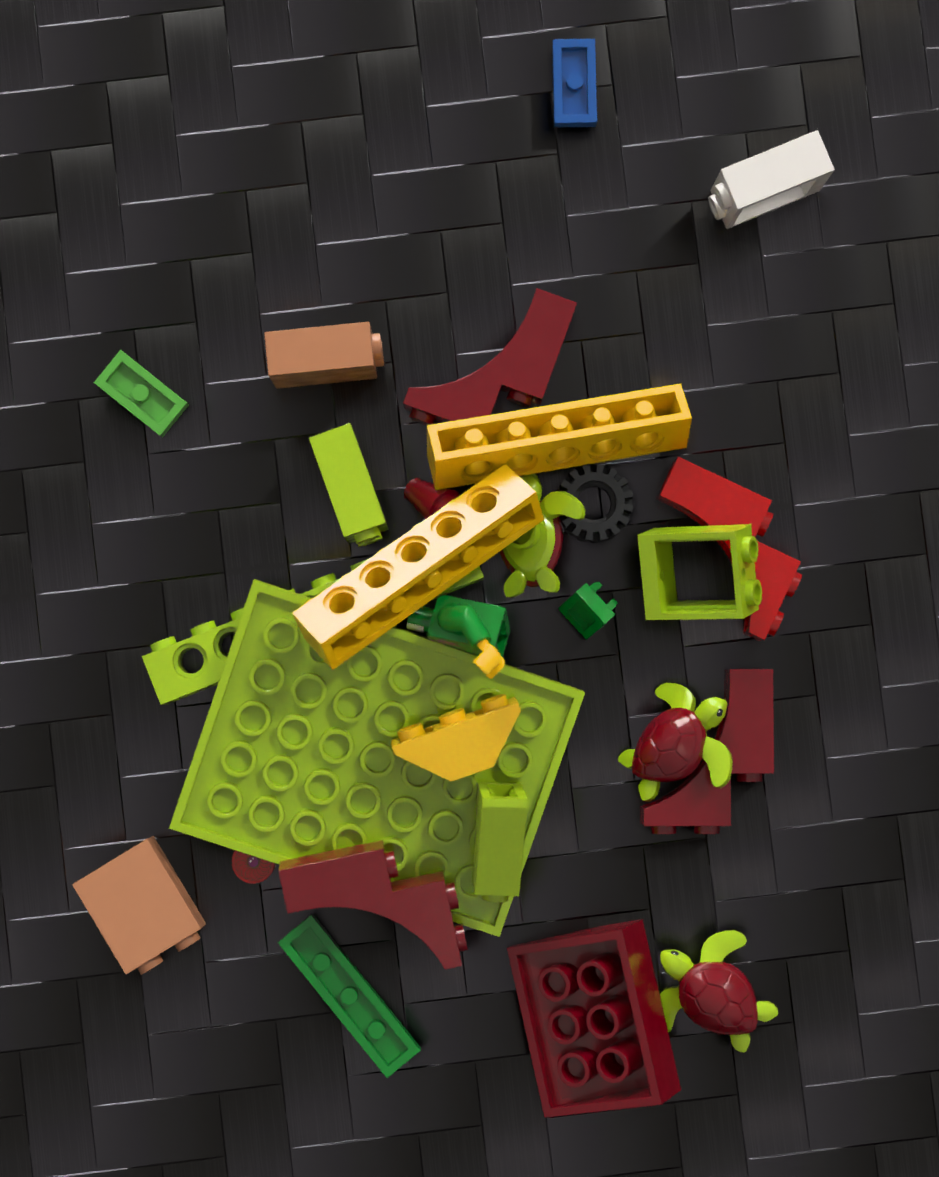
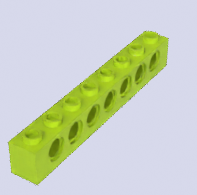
M368 559L350 566L351 570L353 571ZM480 566L439 595H446L484 580ZM332 573L310 582L313 589L300 595L314 598L340 580V578L336 579L335 574ZM244 608L230 614L233 621L218 627L213 620L190 629L192 637L176 642L175 637L172 636L150 645L152 653L144 655L142 658L160 705L170 704L218 685L227 659V655L222 648L223 640L227 635L236 633ZM195 648L202 653L204 663L198 672L192 674L185 670L182 660L188 650Z

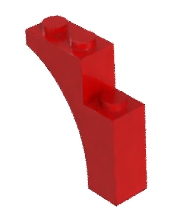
M677 457L674 460L656 500L686 514L700 526L751 524L752 536L757 534L763 537L773 518V513L768 511L772 500L681 457ZM715 540L732 565L730 540ZM758 542V558L755 562L756 579L760 581L762 586V600L758 606L759 610L744 618L743 634L758 641L765 640L767 634L775 635L784 617V613L779 611L785 595L789 597L794 595L802 578V574L797 572L801 561L761 542Z

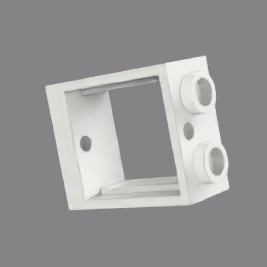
M818 130L721 169L712 186V195L708 196L709 205L714 217L717 220L722 219L726 229L819 192L835 169Z

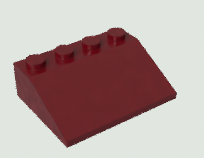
M643 919L603 925L513 945L507 948L545 1118L662 1105L681 1091Z

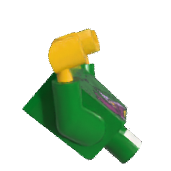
M439 595L434 609L422 606L408 616L407 629L427 634V638L430 641L476 655L477 657L473 660V663L489 679L494 678L505 665L503 655L511 631L505 607Z

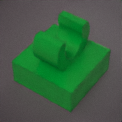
M595 582L591 586L585 583L558 608L586 640L615 615L612 610L616 607L617 601L613 598L606 604L596 594V591L602 586L600 582Z

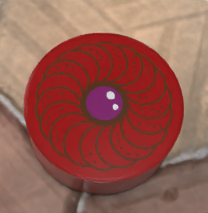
M236 850L232 856L234 873L246 883L256 884L266 880L273 873L276 863Z

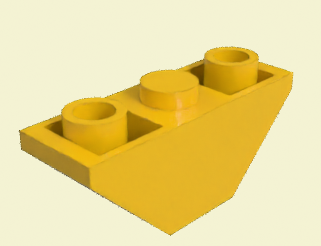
M499 694L481 701V709L465 714L464 709L460 708L439 716L440 723L426 728H423L422 723L404 727L397 731L398 738L391 740L394 755L451 782L492 768L521 712L519 703L515 697L507 699L505 694Z

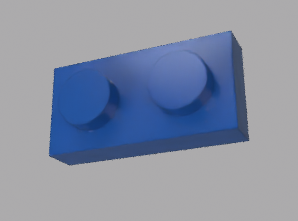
M553 39L554 128L596 127L595 39Z

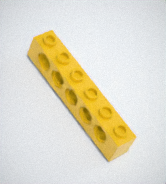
M681 384L668 385L427 425V458L435 490L476 484L504 464L518 476L687 448L692 416Z
M504 464L294 611L292 614L304 639L327 665L334 670L542 522L544 517L537 493L512 469Z

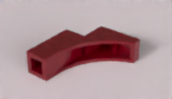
M537 288L526 317L518 331L506 347L491 361L470 375L453 382L438 386L408 388L403 406L404 410L410 411L409 418L424 425H432L434 421L444 423L492 415L501 391L508 393L506 399L515 404L529 408L532 402L541 405L577 302Z
M724 669V700L727 701V709L724 718L719 723L714 739L720 741L729 749L732 756L731 774H736V781L762 782V773H774L773 669ZM703 759L693 773L670 793L640 806V824L651 826V834H677V826H694V834H720V826H731V777L724 787H714L711 782L708 764Z
M383 840L280 861L278 872L287 914L321 907L355 908L373 912L401 924L418 936L437 956L444 969L462 966L460 952L467 951L468 948L463 924L454 926L451 910L459 908L454 882L445 884L443 871L392 882L391 878L399 877L394 851L385 852Z

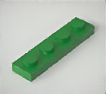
M313 913L278 941L280 947L386 1078L421 1051L418 1043Z

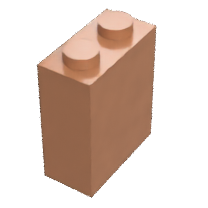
M370 322L264 332L268 375L276 389L377 379L376 367L384 366L380 333L372 334Z
M154 836L147 838L72 884L125 974L136 968L141 975L164 961L160 953L172 946H175L178 952L200 939L197 931L206 925V922Z

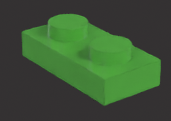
M122 350L116 354L94 381L98 387L162 438L189 406L186 401Z

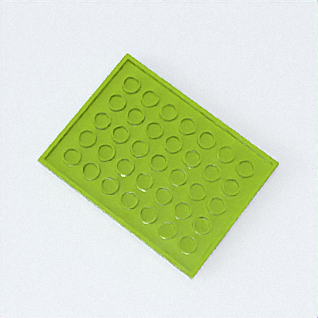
M254 579L169 829L276 864H280V861L383 840L385 852L394 851L399 877L391 878L392 882L443 871L445 884L454 882L459 908L451 910L453 922L500 937L514 896H509L506 902H488L482 900V895H475L473 867L477 783L521 784L528 798L522 875L585 692L506 664L494 678L489 679L473 663V660L477 657L476 655L430 641L427 637L397 627L391 628L332 670L304 639L292 614L311 598ZM499 694H505L507 699L515 697L519 703L521 712L492 768L451 782L394 755L391 740L398 738L397 731L416 723H422L423 728L440 723L439 716L460 708L464 709L465 714L481 709V701Z

